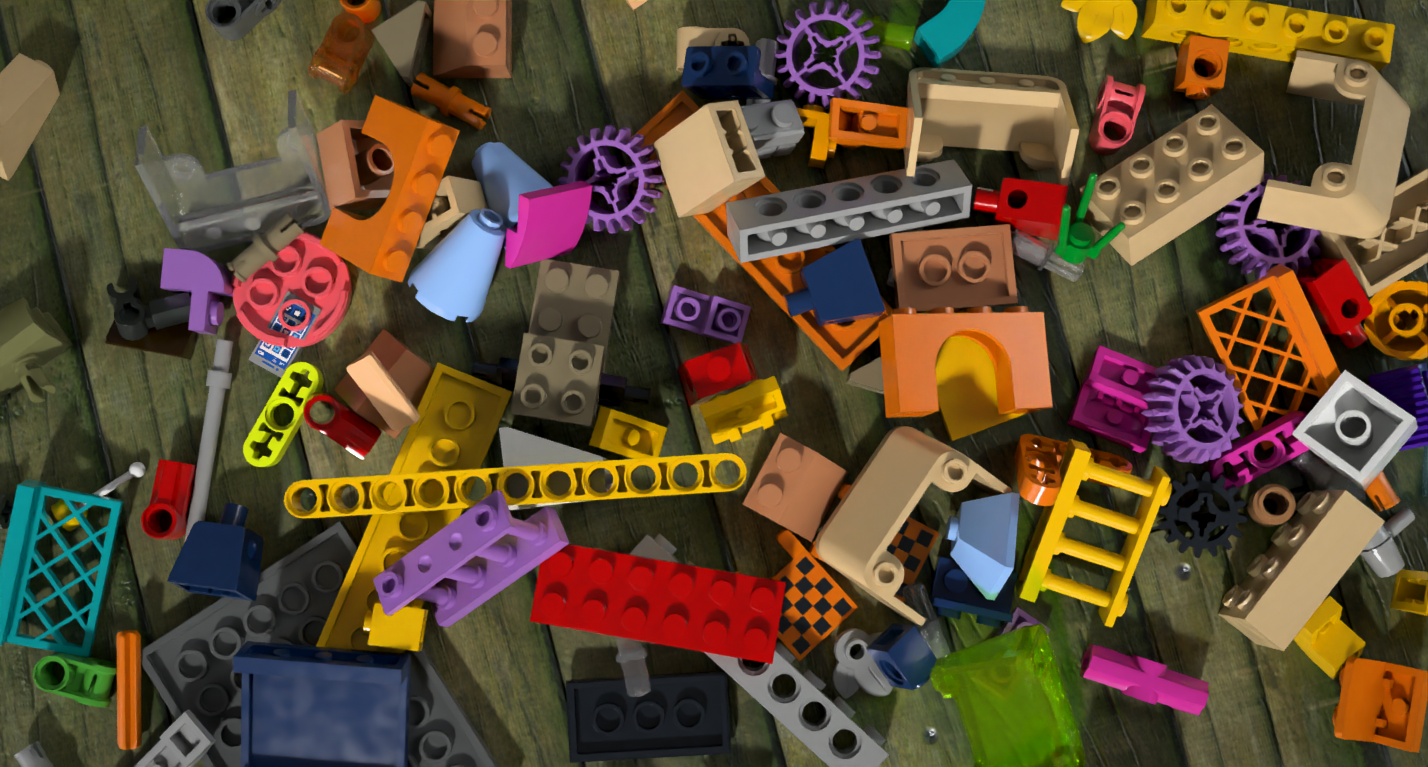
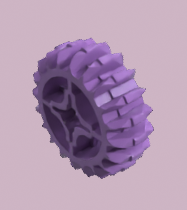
M825 0L822 13L818 3L811 2L809 4L810 17L802 9L796 10L795 14L800 24L797 25L795 22L787 20L784 26L792 32L791 36L778 35L777 41L787 44L786 50L775 51L776 58H786L787 61L786 65L777 67V72L780 74L790 71L791 77L786 79L783 85L789 88L796 83L799 84L794 93L796 99H801L807 91L810 92L807 100L809 105H816L819 96H822V105L825 109L830 108V99L833 96L835 98L847 99L845 92H848L854 100L859 99L861 94L856 85L859 84L866 89L872 86L871 81L864 74L866 72L870 74L879 73L877 66L869 65V59L882 57L881 51H870L869 48L870 44L880 41L879 35L870 37L865 35V32L874 26L873 22L868 20L859 26L857 22L862 17L863 12L860 9H856L850 17H847L849 4L846 2H841L837 13H834L833 0ZM832 20L844 25L850 31L844 36L831 40L823 32L819 31L816 24ZM807 34L809 37L807 40L812 47V53L810 58L803 63V66H800L799 46L803 36ZM857 42L859 50L858 64L854 73L850 76L847 72L849 69L844 62V56L846 51L853 46L852 44ZM823 45L826 48L840 46L836 49L837 55L833 56L836 58L834 65L830 61L816 63L821 60L820 54L823 52L820 50ZM825 69L833 77H836L841 85L835 88H826L813 83L807 77L812 73Z
M606 125L604 132L599 128H592L590 130V138L585 135L577 137L580 149L568 147L566 150L573 160L561 162L560 166L568 170L569 173L568 176L560 177L559 183L586 182L592 185L591 193H602L608 204L613 205L615 211L610 212L601 208L591 198L585 224H589L593 220L594 231H602L606 226L609 233H617L620 226L624 231L632 230L633 220L638 224L645 223L647 219L643 210L650 213L657 210L656 205L650 198H662L664 195L661 190L654 188L655 183L665 181L664 175H655L654 169L660 167V160L649 159L655 151L654 146L647 145L641 149L644 142L642 134H636L631 138L630 128L622 127L617 133L614 125ZM614 146L626 152L635 165L625 167L620 165L616 155H611L609 147ZM596 155V158L593 159L595 164L594 174L586 181L588 165ZM609 173L626 174L617 178L618 181L613 183L614 185H598L607 181V176H611ZM639 178L637 193L628 205L627 201L630 199L629 185L633 180Z
M1264 174V181L1224 206L1223 208L1227 212L1218 214L1216 218L1217 221L1226 225V227L1218 229L1215 234L1218 237H1226L1227 242L1220 246V251L1226 252L1231 249L1234 255L1230 257L1229 264L1234 265L1242 261L1241 274L1246 275L1254 270L1256 279L1267 275L1265 271L1279 264L1292 269L1295 275H1297L1298 267L1301 269L1309 267L1312 263L1309 257H1315L1322 251L1315 243L1321 239L1322 234L1319 230L1257 219L1267 180H1273L1270 174ZM1279 175L1275 180L1287 182V176ZM1295 180L1292 184L1301 185V181ZM1254 199H1258L1259 208L1256 209L1255 220L1244 224L1245 213ZM1267 223L1268 226H1275V228H1284L1275 232L1274 229H1267V227H1258ZM1297 231L1295 245L1289 254L1284 257L1283 248L1287 246V235ZM1248 239L1255 240L1259 244L1261 252L1254 248Z
M1184 355L1183 358H1173L1170 361H1166V366L1155 369L1156 378L1147 381L1151 393L1142 396L1148 402V409L1142 411L1141 414L1149 417V423L1144 429L1154 432L1151 443L1161 446V454L1173 456V460L1179 462L1203 463L1204 461L1220 458L1221 452L1232 449L1230 440L1240 437L1236 425L1245 422L1239 417V409L1245 405L1238 402L1237 398L1243 389L1233 387L1236 375L1225 373V364L1214 363V359L1207 356ZM1192 379L1200 387H1193L1189 380ZM1187 431H1194L1197 437L1193 439L1187 434Z

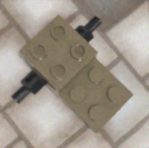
M549 259L542 260L539 267L529 332L523 335L520 359L502 357L498 364L474 360L471 376L496 380V386L514 391L510 413L525 417L593 427L598 405L622 408L624 401L649 405L651 388L627 385L626 377L605 374L620 271Z

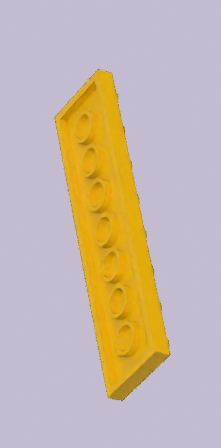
M437 363L417 409L420 420L410 426L390 474L481 469L511 399L512 392ZM477 477L472 478L467 484L466 491L468 496L472 492ZM436 479L430 481L425 487L426 498L431 503H437L441 500L444 493L443 485ZM392 482L384 489L383 496L386 503L394 506L399 502L401 489L398 484ZM464 509L373 514L316 647L404 653L405 650L368 645L369 636L363 635L366 611H373L374 603H381L373 578L461 516ZM414 599L404 607L422 609L425 601Z

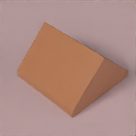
M383 329L363 354L367 351H373L417 410L435 368L386 329ZM349 373L346 374L334 389L356 413L394 439H397L405 429L392 430Z

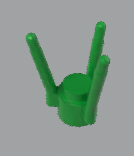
M1095 172L1089 175L1072 225H1070V205L1065 204L1062 207L1059 240L1055 253L1069 263H1082L1086 261L1088 256L1092 259H1097L1101 250L1119 235L1126 226L1124 222H1119L1101 239L1095 242L1093 229L1088 224L1083 223L1098 176Z

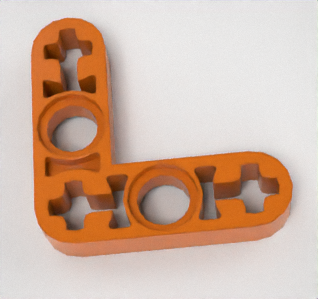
M1023 434L1020 436L1014 458L1019 493L1025 500L1040 506H1052L1055 504L1062 484L1059 466L1066 450L1067 442L1034 434ZM1089 448L1091 451L1090 457L1094 459V463L1131 474L1133 466L1127 459L1112 453ZM1087 479L1088 482L1118 488L1097 480Z

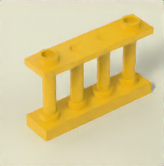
M1069 439L1059 466L1062 484L1054 505L1044 506L1015 586L1019 598L1034 603L1039 591L1045 592L1046 589L1099 605L1098 613L1104 625L1113 627L1116 617H1121L1126 610L1128 604V594L1126 592L1160 505L1165 506L1170 498L1172 484L1169 482L1171 478L1163 468L1154 466L1150 479L1147 480L1094 463V459L1090 457L1091 451L1085 443ZM1090 478L1143 495L1135 517L1079 500V495H1076L1081 480L1087 481ZM1075 515L1128 532L1121 553L1117 554L1065 537V532H1062L1067 517L1073 518ZM1061 552L1114 569L1106 591L1052 574L1051 569L1048 567L1053 554L1059 555Z

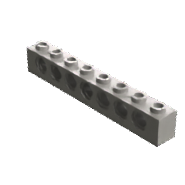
M660 533L655 539L650 534H647L630 553L631 555L681 563L673 556L677 549ZM690 560L686 563L688 565H694ZM777 642L775 646L773 664L763 662L756 668L746 666L741 658L704 652L829 767H879L889 756L886 749L882 746L886 739L869 723L864 729L852 719L856 712L839 696L832 701L822 692L826 684L811 670L808 669L804 674L792 664L796 657L780 642ZM781 674H788L795 680L793 690L785 695L777 694L772 689L773 680ZM810 702H819L824 706V714L818 721L810 722L802 716L803 708ZM842 729H847L854 733V741L846 749H839L833 745L834 735Z

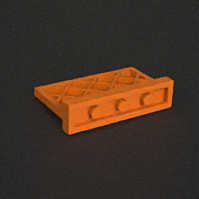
M1281 264L1265 271L1267 275L1195 310L1220 363L1226 366L1225 373L1236 375L1233 387L1243 389L1237 398L1240 403L1245 405L1242 409L1253 432L1263 428L1262 424L1268 410L1282 415L1298 411L1305 392L1318 396L1320 400L1341 375L1294 271ZM1267 287L1272 297L1267 314L1264 315L1248 310L1253 294ZM1242 300L1239 307H1238V306H1235V305H1232V304H1234V303H1236V302ZM1224 308L1237 312L1229 333L1216 330L1210 315ZM1277 310L1282 320L1274 318ZM1245 314L1264 320L1256 342L1237 336ZM1272 323L1285 326L1288 331V337L1283 350L1264 344ZM1220 337L1227 338L1224 346L1221 342ZM1235 341L1253 346L1246 368L1231 363L1229 355ZM1293 345L1298 354L1291 353ZM1262 349L1280 355L1272 376L1254 371ZM1288 358L1302 361L1305 368L1299 384L1280 379ZM1236 371L1243 373L1241 381ZM1251 376L1270 381L1262 402L1248 398L1245 392ZM1309 381H1311L1314 389L1307 387ZM1278 384L1296 389L1289 410L1270 405ZM1252 405H1253V406H1256V407H1259V411H1258L1257 415H1256V413H1255V411H1254ZM1280 433L1275 435L1282 442L1286 439ZM1269 440L1259 442L1260 447L1264 451L1274 446L1273 442Z

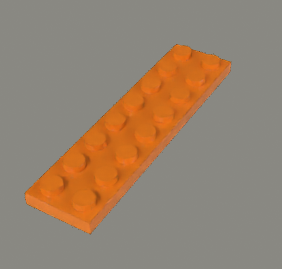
M683 90L636 133L644 136L641 149L647 145H653L655 141L700 109ZM655 151L649 157L650 160L658 159ZM661 166L654 169L655 175H663ZM766 176L709 213L692 215L841 371L845 370L879 337L878 322L892 315V310L894 309L881 297L885 311L877 317L818 326L812 310L793 317L790 316L783 294L803 288L800 277L801 269L836 250L832 245L740 263L727 236L726 203L779 193L780 191ZM666 180L664 182H661L662 185L669 191Z

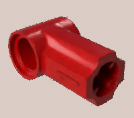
M327 392L313 393L303 404V415L306 423L311 428L322 432L361 460L370 452L382 433L379 428ZM327 401L333 406L332 416L328 420L317 421L311 417L310 409L315 402Z
M159 459L150 505L141 516L142 529L148 536L155 539L176 540L186 534L189 516L187 511L196 465ZM168 511L172 516V524L167 531L163 532L160 528L159 520Z

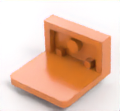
M1349 656L1339 675L1341 693L1339 704L1336 706L1332 718L1335 727V737L1344 740L1375 742L1419 753L1428 701V671L1385 661Z

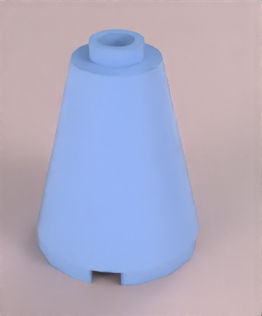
M488 142L481 145L475 151L472 168L477 181L481 183L488 209L495 211L502 217L506 230L509 227L517 226L519 194L553 186L503 143ZM505 236V239H504V242H503V245H502L505 250H506V236Z
M487 208L472 210L412 270L408 279V285L411 287L414 284L418 290L415 297L431 312L455 321L457 316L468 317L466 322H472L480 316L507 230L503 224L502 217L495 211Z

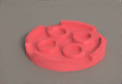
M308 232L299 235L279 252L280 257L275 262L268 261L250 276L245 283L241 282L233 273L231 285L233 286L232 294L237 312L236 315L242 325L256 338L278 347L301 346L303 348L328 337L343 321L349 309L352 296L350 272L341 256L320 245V237ZM287 291L322 310L305 340L267 328ZM299 299L286 301L278 312L280 323L290 331L305 329L312 317L309 306ZM293 304L302 305L306 311L305 320L298 326H290L284 319L286 309Z

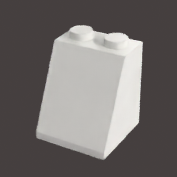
M509 427L499 428L503 467L608 461L607 458ZM599 469L593 473L591 477L593 489L603 493L611 488L613 476L609 470ZM560 471L552 475L549 482L551 491L558 496L568 492L571 480L567 473ZM522 474L514 475L509 480L508 490L513 497L520 498L528 491V480ZM586 501L508 506L509 510H523Z

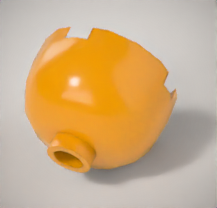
M1401 280L1377 292L1369 301L1373 307V312L1365 318L1366 324L1364 323L1365 333L1372 345L1386 356L1402 361H1415L1427 358L1428 283L1421 281L1404 282V280Z

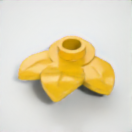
M1062 0L1061 3L1062 8L1078 12L1077 31L1083 43L1100 38L1110 29L1118 37L1126 40L1131 36L1136 26L1138 17L1137 7L1132 0Z

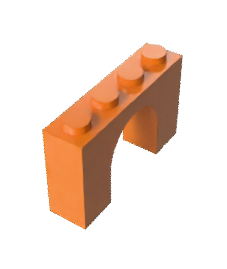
M375 95L361 133L385 144L392 154L394 178L390 193L381 209L371 218L333 207L320 245L369 274L403 282L460 131L407 106Z
M982 306L969 308L967 313H954L953 307H939L929 310L930 314H916V308L907 307L892 310V315L878 322L886 418L924 417L939 411L935 364L938 351L948 337L970 339L980 345L989 355L995 370L999 414L1037 413L1053 407L1044 312H1029L1027 306H1014L1005 308L1004 313H992L991 307Z

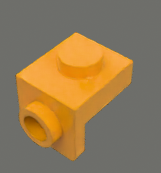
M803 105V109L797 108L803 126L815 128L808 166L823 169L826 157L834 159L837 144L828 139L830 113H826V109L821 106Z

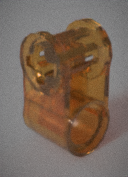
M347 12L341 13L333 19L321 46L315 52L308 70L310 78L314 80L321 78L338 86L339 92L343 94H348L353 89L374 42L372 31L361 18ZM351 28H359L360 32L357 39L353 42H345L346 32Z

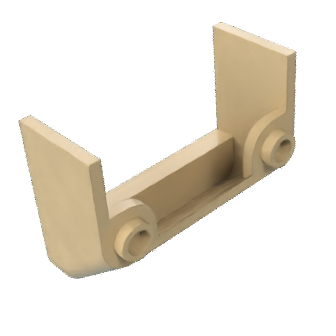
M1297 50L1286 93L1364 106L1352 165L1337 162L1321 165L1314 172L1310 187L1268 179L1257 219L1362 239L1377 237L1384 231L1390 218L1410 117L1409 105L1371 64L1365 61Z
M929 67L915 68L909 72L906 108H908L906 147L903 148L906 176L914 177L917 161L930 162L933 158H937L942 154L943 146L1019 151L1021 159L1027 163L1029 168L1038 171L1054 168L1058 184L1068 186L1080 129L1064 82L1054 77Z
M898 426L891 429L885 435L819 532L815 548L818 556L825 563L901 617L922 626L926 619L894 597L904 580V568L901 561L886 549L931 482L948 492L961 491L970 482L985 493L990 494L1010 493L1012 489L963 453L913 427Z

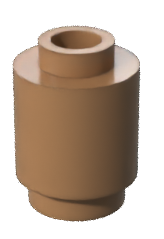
M1268 484L1261 487L1250 496L1247 503V510L1251 519L1264 527H1274L1288 521L1294 514L1296 507L1293 494L1286 487L1279 484ZM1264 500L1273 502L1275 506L1273 514H1269L1265 510Z

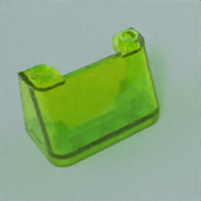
M1043 624L1024 626L937 659L934 667L931 669L933 687L935 691H940L944 698L955 699L976 761L974 767H1086L1085 751L1047 631Z

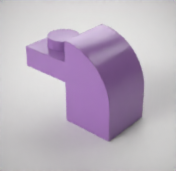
M164 248L160 288L173 293L188 292L192 294L188 330L200 334L217 335V326L222 324L224 318V306L220 302V296L233 297L232 276L230 272L220 262L200 252Z

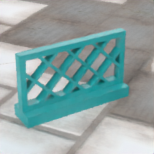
M28 479L17 485L0 566V646L4 643H12L89 657L92 654L124 500L45 485L46 482ZM48 496L63 499L72 511V514L54 524L45 511ZM74 501L86 503V505L79 509ZM93 505L111 508L108 525L95 532L82 513ZM76 517L89 537L71 548L58 527ZM42 522H44L48 529L40 533ZM51 532L64 553L46 563L37 550L39 539ZM106 532L105 541L103 543L99 535ZM92 540L102 555L100 564L87 570L74 551ZM68 556L80 573V576L63 586L50 566ZM35 560L40 568L32 572ZM98 570L97 579L95 582L91 574ZM43 572L56 591L38 602L29 589V584L32 577ZM84 579L93 592V598L91 603L79 609L66 590ZM59 595L72 612V615L55 625L42 605ZM27 600L31 607L24 611L25 603ZM90 609L87 620L83 613ZM32 611L36 612L48 629L38 636L19 633L22 618ZM76 618L85 631L83 645L67 642L58 629ZM49 634H51V635L54 637L55 640H53V639H48V638H44V637H46V636H48Z

